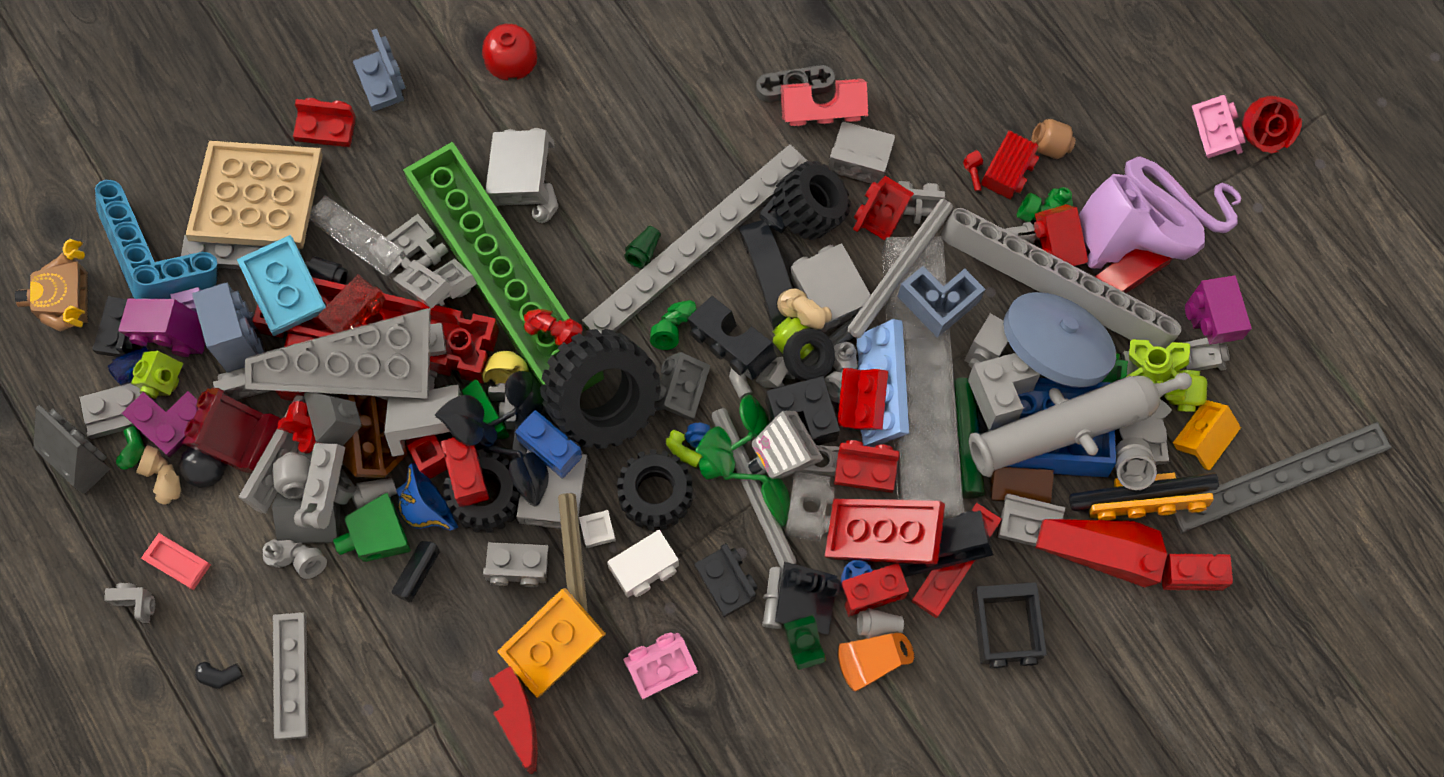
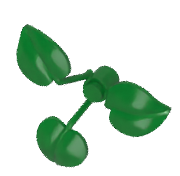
M747 395L742 398L739 407L741 420L749 431L747 436L731 445L727 432L722 427L717 426L710 429L703 436L695 452L703 456L699 461V467L703 477L707 480L723 476L725 480L733 478L762 481L761 492L763 499L782 528L787 523L790 511V497L784 482L780 478L772 479L766 475L733 473L735 459L732 451L747 443L753 437L756 438L769 425V420L763 406L753 395Z

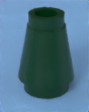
M647 226L643 232L626 246L625 260L636 268H643L644 265H648L661 237L660 231L653 226Z

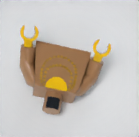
M72 239L64 243L63 252L56 259L42 267L41 270L35 271L30 275V289L15 291V301L18 307L30 306L31 312L41 323L60 332L73 326L81 328L83 323H87V271L76 261L77 259H84L85 253L78 250L83 245V242Z

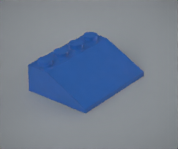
M1038 378L1033 391L1018 395L1023 406L1019 419L1054 406L1055 404L1049 397V391L1052 388L1059 389L1065 399H1072L1110 383L1100 382L1088 387H1073L1047 378ZM1115 430L1092 437L1098 447L1096 455H1089L1081 444L1075 443L1006 467L1053 470L1054 474L1108 477L1116 465Z

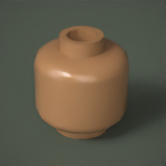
M1047 119L1043 123H1038L1031 139L1033 143L1039 145L1038 153L1054 159L1062 158L1066 153H1070L1075 145V137H1073L1071 126L1053 119Z

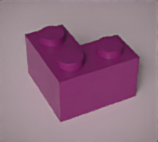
M1236 275L1201 281L1186 302V317L1188 320H1191L1193 329L1201 328L1203 335L1207 336L1209 345L1242 340L1252 329Z
M127 299L118 331L129 337L131 343L146 346L150 342L167 346L172 349L171 352L181 357H189V354H203L205 339L198 314L175 299Z
M187 391L165 412L143 392L122 414L170 458L183 445L186 436L184 430L198 410V400Z

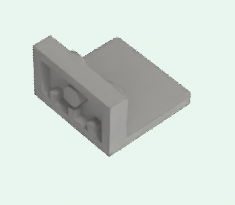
M842 122L835 146L832 148L829 169L831 171L834 170L838 175L871 184L873 182L878 183L884 177L895 136L848 122Z

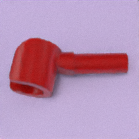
M974 151L967 155L963 165L970 172L975 192H979L982 189L977 167L983 165V159L979 151Z

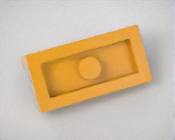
M1206 400V403L1197 409L1173 444L1177 450L1195 455L1204 469L1211 470L1241 427L1228 405Z

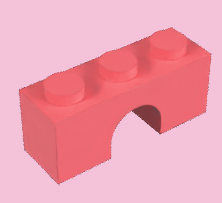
M864 79L835 81V95L830 102L825 104H818L813 101L811 86L808 83L781 85L782 118L785 122H790V126L806 125V120H817L819 124L833 123V118L843 117L844 121L848 122L860 121L861 116H868L867 82Z

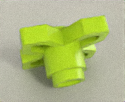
M1132 339L1130 341L1129 360L1139 369L1128 374L1126 377L1145 376L1154 383H1163L1174 379L1179 374L1177 373L1178 370L1189 365L1190 344L1172 342L1165 349L1159 346L1153 347L1149 340ZM1186 389L1168 392L1164 397L1167 400L1184 401Z

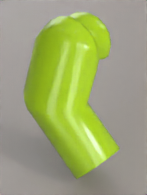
M672 430L669 438L666 437V446L673 455L680 458V461L698 468L699 461L703 456L682 445L685 435L677 430Z

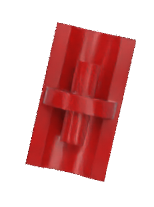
M295 401L289 405L287 416L278 421L277 429L293 434V441L299 442V451L309 454L314 449V444L319 442H316L311 420L308 417L309 412L306 403Z

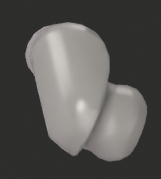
M731 368L729 379L739 398L742 399L744 396L751 395L752 390L746 380V375L742 374L740 376Z

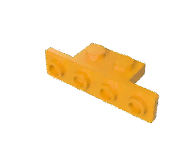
M1175 473L1157 474L1154 481L1174 479L1176 475ZM1115 478L1114 486H1123L1118 478ZM1213 493L1093 504L1089 510L1090 518H1098V520H1113L1116 516L1128 515V518H1141L1146 516V513L1158 512V515L1165 516L1176 513V510L1183 509L1196 513L1205 511L1211 505L1214 498Z

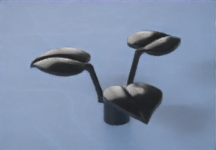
M518 371L512 373L505 383L506 398L514 406V409L487 424L482 422L484 408L471 395H461L451 399L437 411L435 417L445 424L460 443L466 446L475 445L476 450L484 449V452L488 453L494 452L515 456L516 458L512 459L509 463L511 480L523 498L535 507L540 504L548 485L549 474L546 464L534 452L526 453L523 456L521 451L492 446L497 439L495 426L513 417L518 412H520L525 420L535 410L539 413L542 412L544 399L541 396V385L538 379L531 372Z

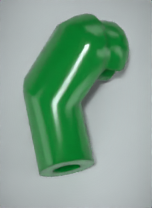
M135 426L124 430L127 445L116 458V464L122 470L134 467L142 458L145 450L140 430Z

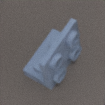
M377 28L371 31L379 52L353 61L372 111L404 101L401 90L406 89L397 62L391 53L386 36L380 38Z

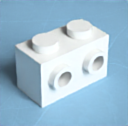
M660 530L607 561L610 571L627 598L633 594L635 597L644 594L651 588L649 584L659 578L661 581L670 578L677 572L675 568L679 566L677 556Z

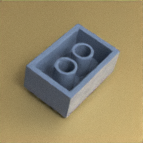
M226 282L192 293L206 347L226 372L245 368V359L247 357L265 352L263 342L260 337L257 338L254 330L257 329L252 322L254 313L249 311L246 301H242L239 291L234 292Z

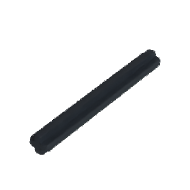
M1216 473L1154 481L1149 487L1142 490H1132L1125 486L1085 491L1070 494L1069 503L1071 509L1076 511L1089 509L1093 504L1165 498L1213 491L1218 489L1219 480Z

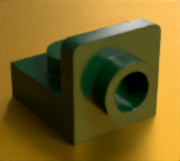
M813 615L784 623L789 651L798 670L826 662V656L820 644L817 623Z

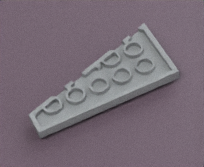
M431 308L247 357L245 359V389L428 398Z

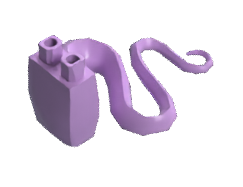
M1136 157L1125 163V175L1113 174L1105 180L1090 196L1079 214L1085 248L1090 250L1087 256V264L1090 268L1101 269L1107 262L1118 263L1125 254L1134 249L1182 260L1190 258L1204 248L1205 234L1203 226L1212 232L1227 233L1238 225L1237 215L1222 193V190L1235 197L1237 201L1232 202V205L1239 204L1242 198L1232 186L1224 183L1216 185L1214 195L1227 222L1217 221L1205 212L1166 170L1153 161L1143 157ZM1143 173L1161 183L1168 193L1152 183Z

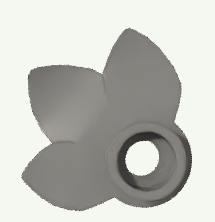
M1160 400L1158 409L1151 417L1119 428L1121 438L1124 440L1137 437L1153 444L1166 442V428L1161 419L1165 418L1172 409L1163 400Z

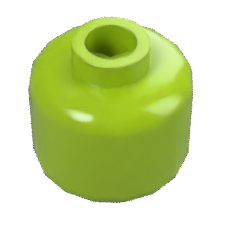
M787 317L772 331L775 335L772 340L773 344L782 354L788 338L797 331L810 329L800 324L801 321L798 317L793 319ZM811 344L804 345L800 351V358L804 359L814 347Z
M1178 370L1177 373L1189 374L1192 378V384L1186 389L1184 401L1168 400V402L1172 405H1178L1177 411L1196 412V406H1202L1206 403L1207 379L1204 376H1200V371Z

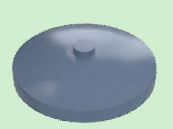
M1042 292L1027 293L1015 299L1005 314L1004 332L1014 352L1029 367L1050 380L1073 387L1093 386L1102 382L1115 365L1116 349L1108 331L1090 312L1066 298Z

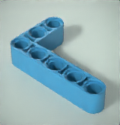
M103 180L96 185V210L134 299H170V294L197 287L204 290L216 285L217 259L211 253L198 252L154 262L122 186L113 180Z

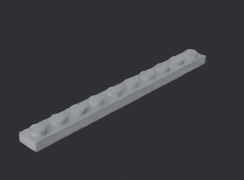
M789 144L582 320V324L588 330L597 329L600 333L603 329L613 330L614 332L619 330L774 197L773 194L777 188V183L807 160Z

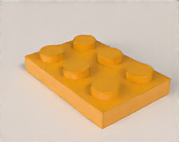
M564 588L497 652L538 698L603 638L606 633L571 593Z

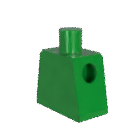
M388 493L381 495L346 516L345 522L349 533L333 539L339 555L356 549L358 557L363 562L411 551L394 503Z

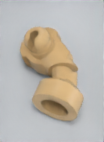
M799 289L786 290L778 298L777 306L780 313L785 317H798L801 321L800 324L817 330L823 329L825 323L830 322L832 319L830 308L819 307Z
M147 445L136 473L146 477L154 473L158 474L153 490L156 494L155 499L160 504H169L172 499L180 497L181 485L179 476L176 475L173 465H168V461L161 456L159 449Z

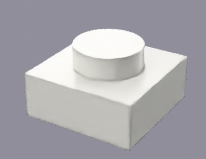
M608 510L579 517L586 548L616 541Z

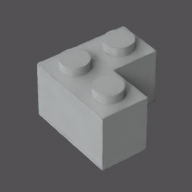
M1016 353L973 364L968 378L989 431L1019 420L1023 406L1018 395L1033 391L1040 376L1038 372L1029 367Z

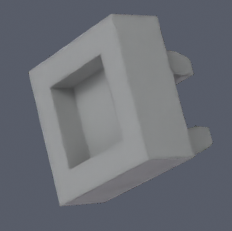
M777 357L760 373L756 382L764 388L774 387L776 389L785 386L782 382L784 377L787 379H795V377L787 370L783 357Z

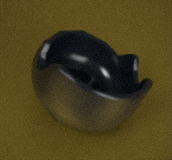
M189 447L182 454L179 469L182 477L188 484L198 488L214 486L222 479L227 464Z

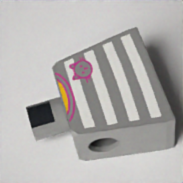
M782 411L752 441V447L758 457L748 463V468L752 474L763 475L767 472L772 479L784 478L816 464L824 458L797 412Z

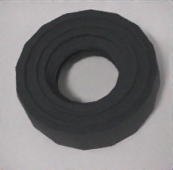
M803 329L795 332L788 338L784 346L783 360L792 376L806 381L824 377L831 371L835 361V350L832 341L823 332L817 329ZM806 344L814 345L818 351V359L812 366L805 365L800 358V351Z

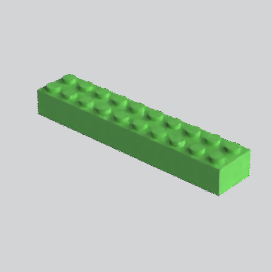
M451 142L403 169L407 182L459 263L474 277L477 282L474 286L521 358L527 363L530 372L538 379L541 386L546 385L541 379L545 369L549 370L550 365L547 362L551 355L556 356L560 352L559 346L556 345L555 337L550 332L545 333L540 330L536 335L528 334L524 329V323H526L524 315L530 310L544 309L553 311L551 316L556 318V321H565L569 319V316L454 143ZM603 371L592 376L585 384L582 392L604 379Z

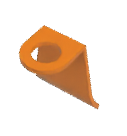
M891 633L839 644L838 659L847 684L853 691H857L899 666L911 664L914 660V652L910 641L904 634ZM900 641H902L907 648V657L903 654L901 650Z

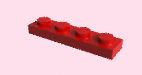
M976 503L971 511L981 510L987 524L989 537H991L1002 519ZM975 560L932 570L911 602L937 619Z

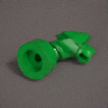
M1066 187L1052 189L1044 201V205H1042L1040 197L1029 193L1018 208L1017 218L1025 222H1031L1036 220L1035 213L1065 204L1072 206V192Z
M692 300L681 301L672 304L667 309L668 312L661 317L662 320L650 330V343L653 347L660 350H670L678 345L679 329L676 326H679L682 322H687V318L697 310L695 302Z

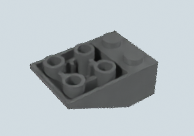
M40 405L36 407L34 449L74 488L85 494L111 470L103 462L107 457L56 410L52 408L48 412Z

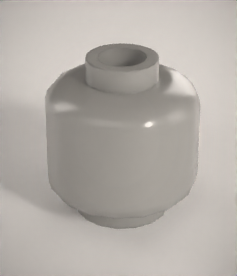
M296 452L286 453L278 458L272 468L275 490L288 499L303 497L311 462L310 459Z

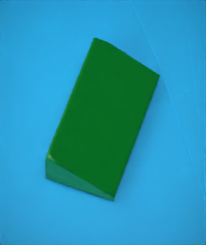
M474 380L462 390L464 395H471L482 404L484 408L482 422L487 424L499 418L478 380ZM502 423L494 427L497 431V439H507L509 437Z

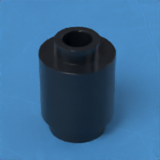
M317 256L305 262L311 277L346 285L348 269L343 268L342 264Z

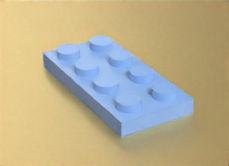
M892 319L864 332L861 338H857L858 370L882 369L888 371L882 430H861L863 446L875 447L876 445H881L909 434L903 323L901 320Z

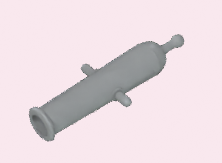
M1179 373L1174 379L1163 383H1154L1145 376H1128L1072 399H1065L1059 389L1052 388L1049 391V397L1055 404L1054 406L981 435L971 433L969 447L972 458L981 474L991 477L994 470L1075 443L1081 444L1089 455H1096L1098 447L1092 437L1148 419L1158 409L1160 397L1177 389H1188L1192 384V378L1187 373Z

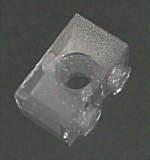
M795 471L785 536L820 541L822 534L828 533L831 516L825 515L827 504L832 505L835 487L830 486L831 477ZM807 501H812L817 504L819 510L809 513L803 508V504Z

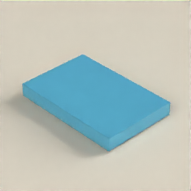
M291 235L237 259L273 336L328 311Z

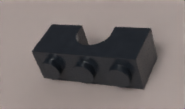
M713 296L707 299L687 318L692 329L690 331L692 337L698 343L702 344L705 342L710 346L711 352L718 359L725 358L731 368L740 376L745 374L748 378L754 380L777 358L772 342L752 326L740 336H728L737 327L732 311Z

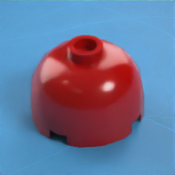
M502 24L492 29L484 39L482 55L486 69L493 76L501 80L515 77L521 79L532 72L537 63V47L532 35L525 28L516 24Z
M1266 96L1259 98L1248 107L1242 120L1243 134L1250 144L1263 152L1276 153L1278 152L1276 150H1280L1283 147L1288 148L1294 143L1301 130L1302 119L1299 118L1297 111L1299 109L1296 104L1284 97Z

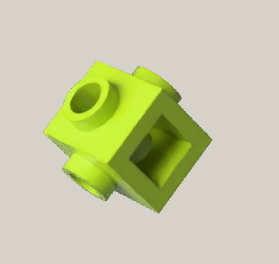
M160 351L144 352L141 360L136 363L133 369L134 377L131 384L140 388V393L144 392L150 398L157 399L158 396H169L179 383L178 375L183 363Z

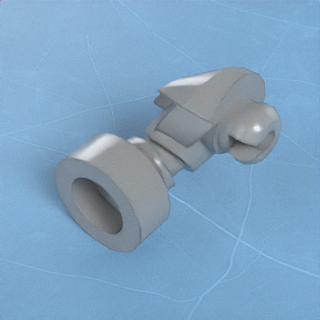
M850 342L838 343L834 346L835 361L833 367L837 371L824 378L830 400L837 403L840 402L843 369H857L858 367L857 350Z
M273 539L267 542L262 550L263 560L266 564L281 568L294 561V568L300 577L304 579H310L319 575L327 564L325 556L318 548H309L305 544L295 543L291 540L277 541Z

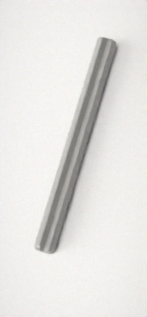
M945 199L939 200L852 320L847 331L855 338H861L952 212L953 205Z
M721 408L714 411L712 419L715 426H720L727 432L731 445L738 442L740 438L727 410ZM742 445L732 451L735 459V469L737 473L752 474L748 468L749 457ZM740 479L780 567L783 568L784 562L796 564V559L781 526L763 499L760 481Z

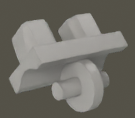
M908 181L898 182V184L914 193L903 214L913 215L914 224H920L921 216H929L939 200L945 199V191H940L938 184L927 183L923 186V190L913 189V184Z

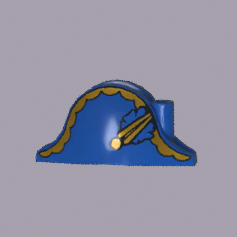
M411 463L408 466L407 482L396 489L397 494L400 496L398 508L402 519L414 528L440 526L447 530L458 528L446 501L436 486L426 475L419 471L416 463Z

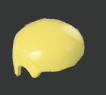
M500 351L494 353L487 360L482 376L485 383L492 379L495 384L506 383L507 378L514 372L530 371L525 360L518 354L511 351Z

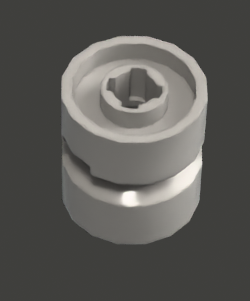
M1137 437L1126 438L1120 441L1115 447V467L1118 480L1123 486L1132 490H1142L1149 487L1157 475L1156 464L1150 445L1145 440Z

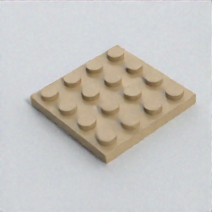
M209 141L186 231L188 241L267 246L291 235L297 248L303 249L323 156L321 148Z

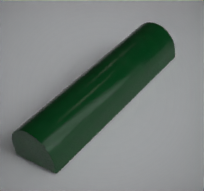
M957 378L949 387L958 499L978 498L985 495L984 478L975 465L969 447L971 433L980 434L977 401L968 378Z

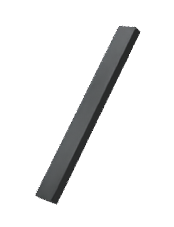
M1376 422L1221 484L1217 490L1199 493H1213L1214 500L1205 511L1191 513L1188 512V509L1176 510V513L1171 514L1180 534L1388 451L1392 447L1379 423Z

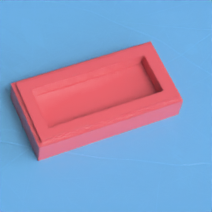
M158 533L141 557L147 563L192 590L196 588L211 566L207 561Z

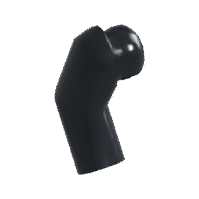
M201 662L195 669L196 679L201 684L215 689L223 688L244 677L238 663L221 671L210 666L209 662Z

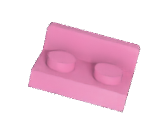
M1222 95L1192 106L1207 158L1236 150L1237 154L1243 153L1241 144L1246 141L1242 128H1236L1234 119L1239 118L1234 102L1228 103L1226 96Z
M679 633L664 634L657 638V643L646 648L645 646L637 647L629 652L628 657L623 659L642 699L698 672Z

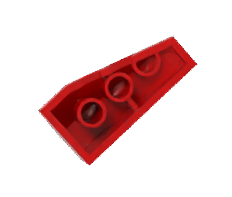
M1042 520L1035 547L1142 587H1148L1161 582L1167 557L1161 531L1135 521Z

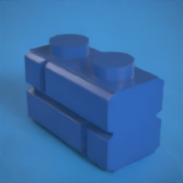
M536 410L515 431L518 442L530 452H534L562 479L582 458L581 448L572 440L568 441V437Z

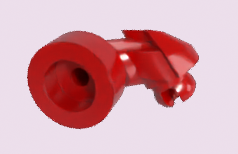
M536 309L530 310L524 315V320L526 321L524 329L528 334L536 335L540 330L545 333L550 332L555 337V343L558 346L564 342L569 344L572 342V336L578 333L582 334V325L571 318L565 321H556L557 319L551 316L553 311Z

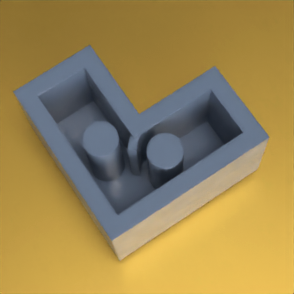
M922 266L901 284L897 297L938 338L980 302L985 288L966 269L962 270L943 286Z

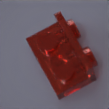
M358 274L317 317L334 333L363 326V323L370 315L377 314L383 307L386 299L380 288L377 286L373 287Z

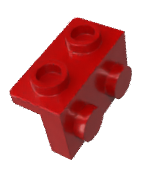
M887 176L878 183L873 182L865 194L869 198L866 205L862 204L854 216L857 222L853 230L858 233L862 228H865L887 242L892 237L914 193Z

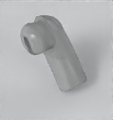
M551 183L544 184V187L549 192L548 204H540L537 206V209H532V217L539 223L548 222L558 209V202Z

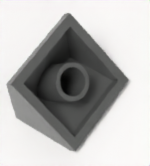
M277 492L272 505L277 541L291 540L295 543L319 544L334 543L333 539L339 537L340 504L334 502L330 522L325 529L314 528L312 525L310 527H298L295 524L294 516L297 510L301 508L303 497L288 499Z

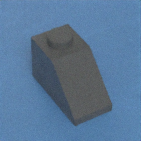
M304 393L316 442L343 446L362 426L355 402L320 393Z

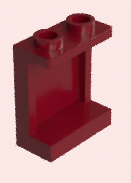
M208 388L198 398V410L194 418L185 427L184 434L186 436L183 444L245 473H252L278 427V421L281 418L271 413L263 414L223 394L224 390L220 388Z

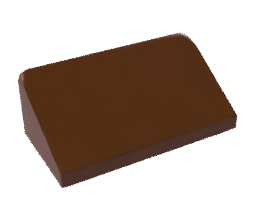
M1012 467L994 470L991 476V501H1004L1005 496L1011 494L1050 504L1054 471Z

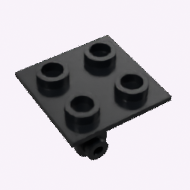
M784 562L775 622L784 624L813 615L817 623L818 633L829 635L834 597L842 595L844 592L841 581L837 579L838 576Z

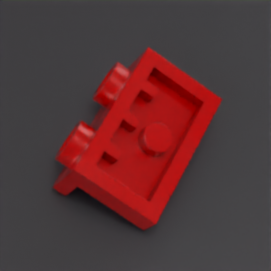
M315 98L296 99L295 106L298 114L293 138L296 142L342 147L351 146L356 120L351 105L342 101H333L332 103L321 102Z
M843 369L837 421L840 427L857 430H882L888 378L887 370Z
M855 440L840 443L834 485L893 493L900 451L893 450V447L888 445L863 446L862 442Z
M898 563L843 580L842 582L847 598L844 606L848 617L859 614L860 611H866L867 608L875 609L905 599L909 592Z

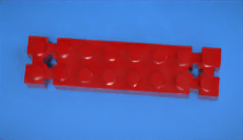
M312 277L328 311L275 337L283 338L284 333L288 332L289 334L316 339L429 307L419 301ZM257 305L252 322L260 333L273 336ZM435 305L431 309L430 324L442 323L447 354L431 356L430 370L447 376H451L452 370L459 371L461 379L469 381L478 380L479 383L484 384L482 372L489 359L486 350L494 351L499 334L496 319L473 314L472 319L468 320L464 319L462 311Z

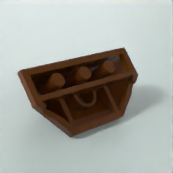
M339 394L338 398L356 403L362 425L343 445L345 452L342 463L355 477L385 478L407 455L405 443L404 455L392 457L384 434L388 400L371 395Z

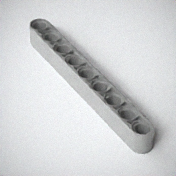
M954 209L941 230L942 239L949 245L1039 292L1061 296L1078 304L1090 312L1103 326L1130 340H1149L1153 347L1159 346L1166 349L1181 333L1180 324L1172 317L966 209Z

